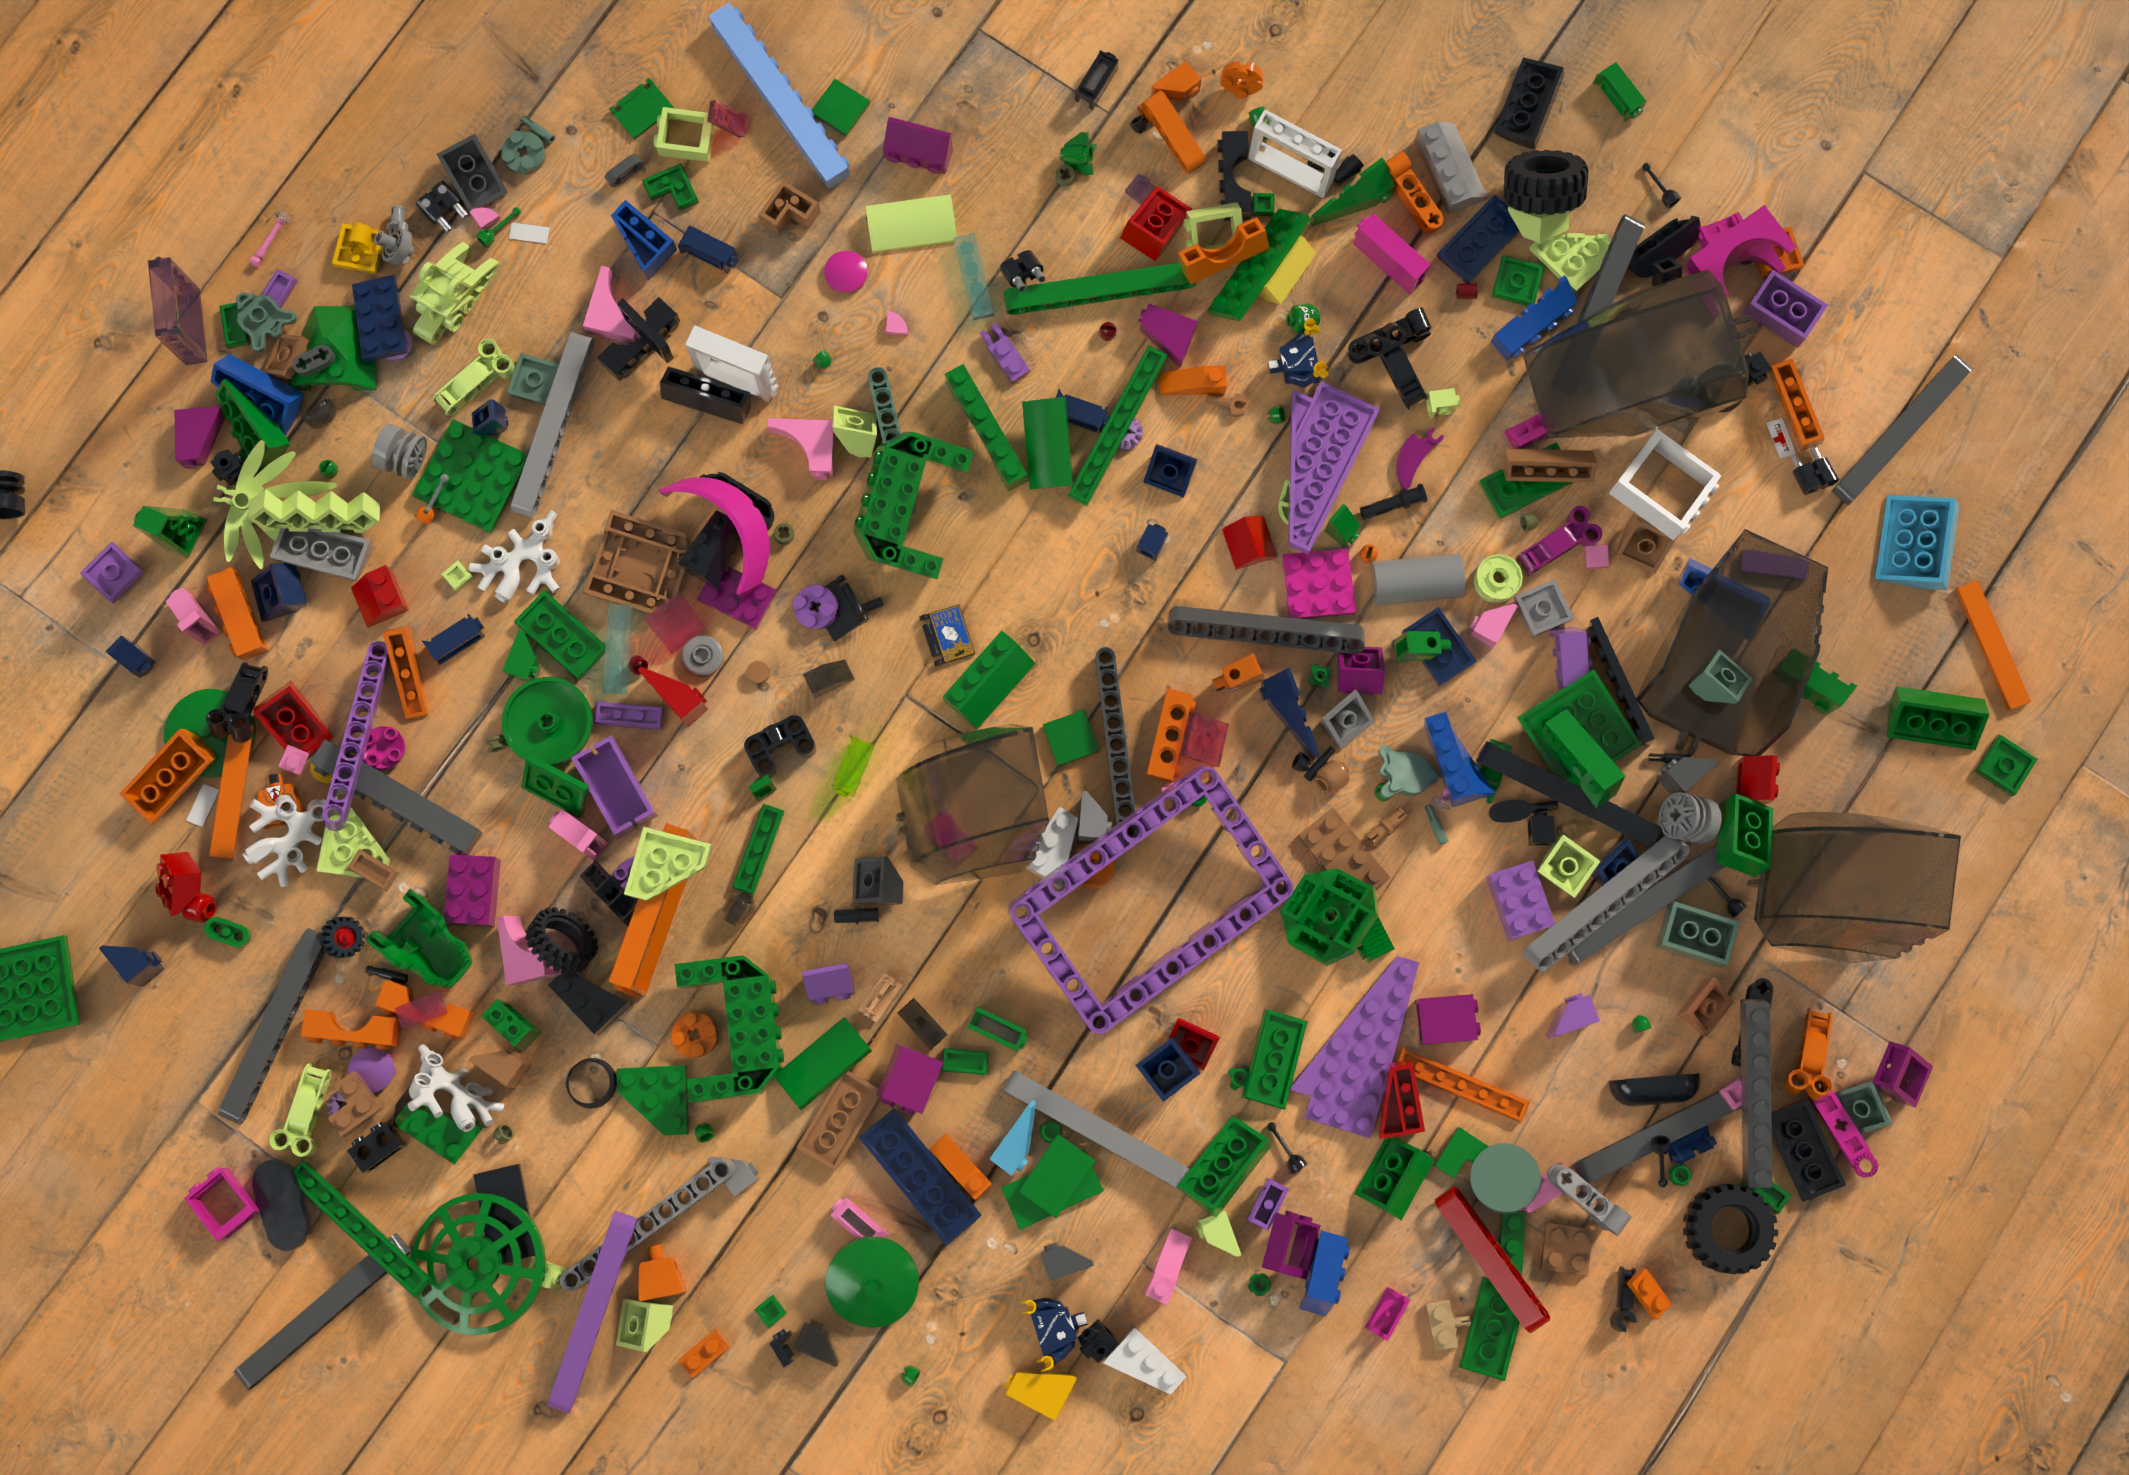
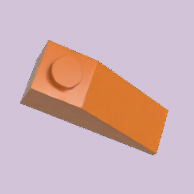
M1199 366L1160 373V395H1225L1226 366Z
M946 1133L929 1149L975 1200L992 1185L991 1181Z

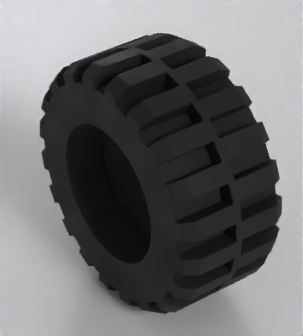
M1533 150L1529 153L1524 152L1521 155L1514 156L1505 166L1504 199L1515 210H1522L1528 214L1535 213V215L1563 214L1566 211L1575 210L1576 207L1579 208L1587 198L1588 166L1578 155L1574 156L1570 152L1565 153L1560 150Z
M1736 1184L1710 1186L1704 1192H1699L1695 1196L1696 1200L1690 1202L1687 1206L1689 1212L1688 1215L1684 1214L1683 1221L1686 1222V1228H1683V1235H1687L1688 1241L1685 1243L1689 1249H1692L1693 1257L1696 1260H1700L1703 1266L1720 1273H1749L1751 1269L1756 1270L1761 1267V1262L1767 1261L1771 1257L1769 1251L1775 1250L1777 1243L1773 1242L1774 1236L1778 1237V1230L1774 1229V1223H1778L1776 1216H1772L1770 1213L1772 1211L1771 1205L1763 1201L1764 1197L1759 1193H1754L1753 1189ZM1724 1207L1739 1209L1748 1221V1238L1745 1244L1736 1251L1721 1249L1712 1237L1711 1223L1713 1217L1718 1210Z

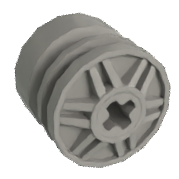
M387 424L382 428L375 441L372 452V465L386 472L393 470L395 475L412 480L423 464L427 451V439L425 436L416 435L414 432L406 434L403 428Z
M1682 792L1671 794L1666 798L1659 813V823L1664 834L1669 838L1696 844H1705L1715 838L1722 822L1718 804L1712 799Z

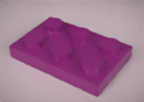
M729 567L727 573L724 572L722 575L720 591L705 583L697 598L699 602L755 630L760 625L777 593L776 589L761 583L744 598L738 596L736 591L742 573Z

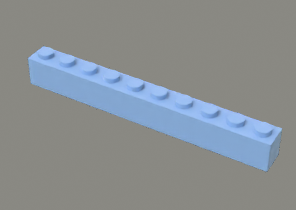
M729 2L708 15L714 31L828 190L850 176L849 162L844 156L840 157L837 153L838 148L834 141L827 139L825 136L826 131L822 124L814 121V114L808 106L804 107L801 103L802 97L796 89L794 91L789 86L791 83L786 74H781L777 68L779 66L773 57H768L766 54L767 49L763 42L755 39L754 30L750 24L745 25L740 10L737 7L734 9Z

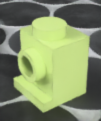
M1455 388L1429 391L1427 394L1426 404L1429 419L1434 418L1435 414L1438 413L1440 416L1449 415L1456 408H1460V397L1456 395Z

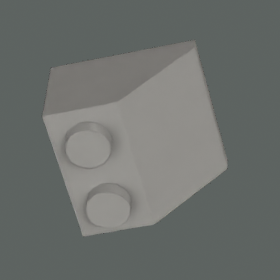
M1082 791L1078 842L1082 843L1094 842L1108 832L1112 822H1107V814L1087 791Z

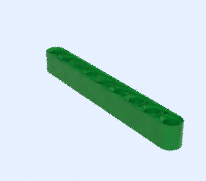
M1175 263L1026 285L1024 292H1020L1017 287L1006 289L1003 294L1007 314L1018 315L1193 288L1197 284L1196 282L1190 284L1182 271L1181 264Z

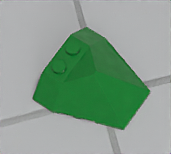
M314 306L302 335L309 340L306 352L319 345H326L335 353L336 358L331 366L311 376L302 377L296 372L291 379H288V385L299 391H311V385H350L354 390H376L377 367L374 361L365 363L362 359L355 306ZM325 352L322 353L323 360L326 359L327 354ZM306 362L302 363L301 368L303 370L306 369Z

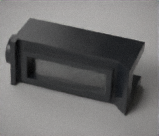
M1099 51L1087 74L1075 90L1076 102H1079L1081 97L1090 101L1089 109L1094 110L1118 70L1119 60L1115 55L1110 52Z

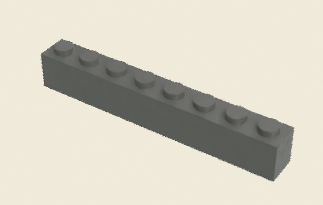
M324 740L310 761L315 766L314 771L324 777L327 774L333 776L340 748ZM351 754L346 756L347 758H354ZM365 762L362 763L354 792L356 796L363 800L367 796L373 800L372 805L382 811L385 808L391 810L392 817L401 822L404 819L412 823L410 827L420 833L423 830L431 834L429 838L441 845L444 841L451 845L449 850L457 855L462 853L470 854L483 834L478 828ZM345 773L340 778L348 779L351 777V774Z
M1740 999L1743 1182L1749 1188L1772 1187L1770 1004L1764 999Z

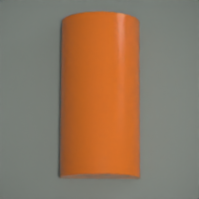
M179 729L119 794L151 825H154L215 760V754L198 736L188 730Z

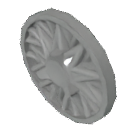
M699 635L691 638L685 644L682 650V661L684 667L690 673L696 676H708L720 668L723 662V651L721 645L714 638Z

